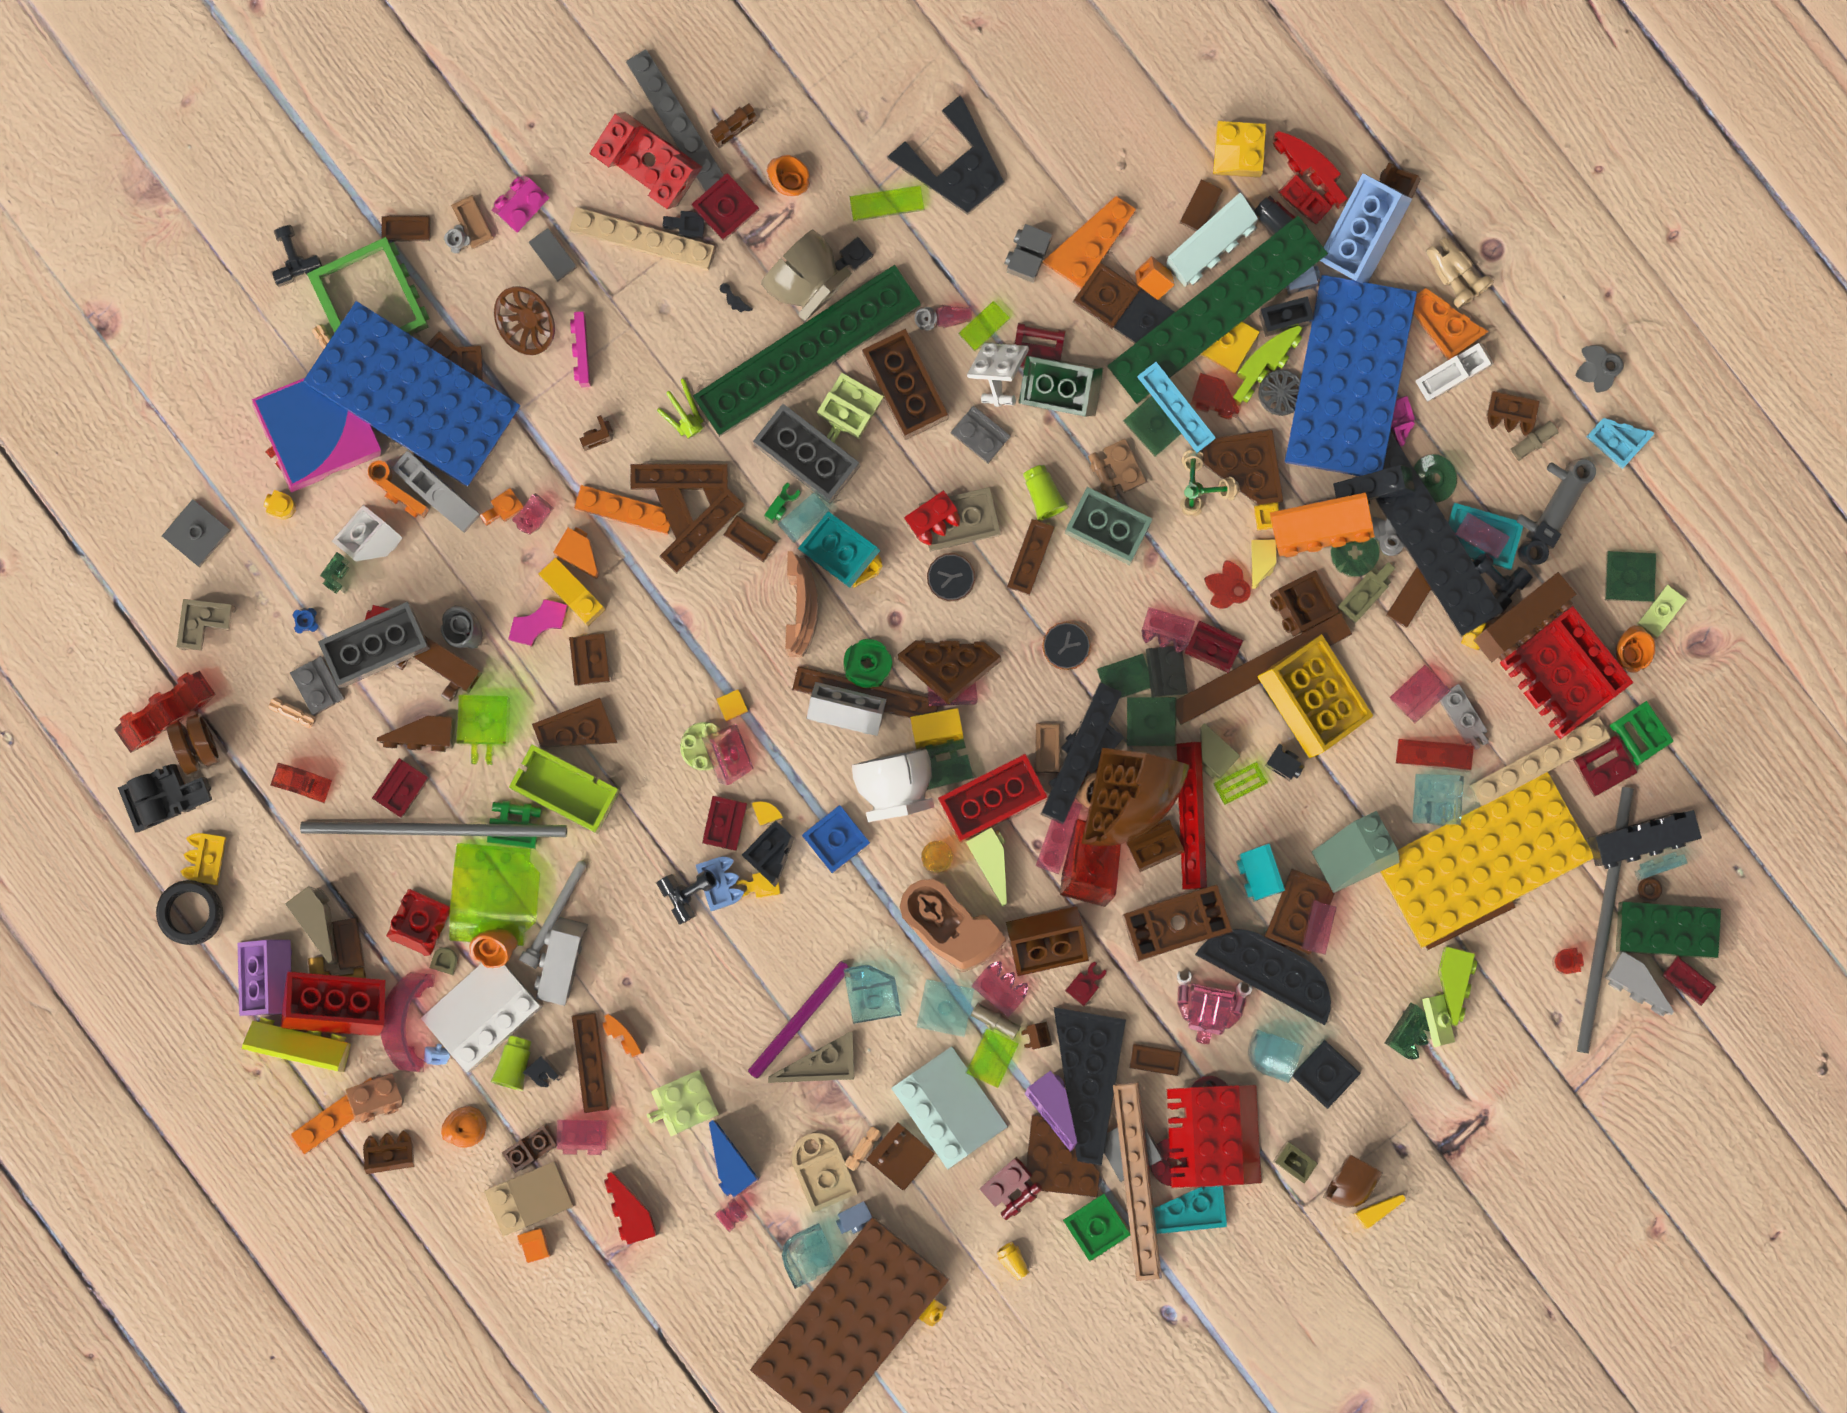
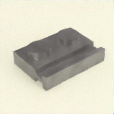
M974 406L971 407L968 413L951 431L955 438L987 464L1010 438L1009 434Z
M322 656L290 672L313 716L344 700Z

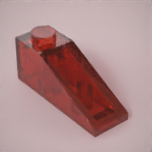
M1398 739L1395 764L1468 773L1472 768L1474 746Z

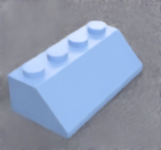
M1362 173L1323 247L1328 255L1320 261L1357 282L1368 283L1412 198Z

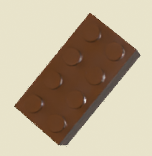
M906 329L862 349V355L905 440L948 420V413Z
M1557 572L1485 629L1473 641L1491 663L1497 658L1502 661L1573 604L1571 599L1577 594L1562 575Z

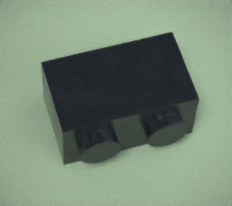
M1308 296L1261 308L1259 312L1265 337L1282 333L1296 326H1309L1314 321Z

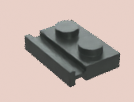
M1182 645L1146 649L1151 697L1187 694Z

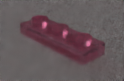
M1073 802L1064 824L1051 820L1035 867L1059 874L1082 807L1081 804Z

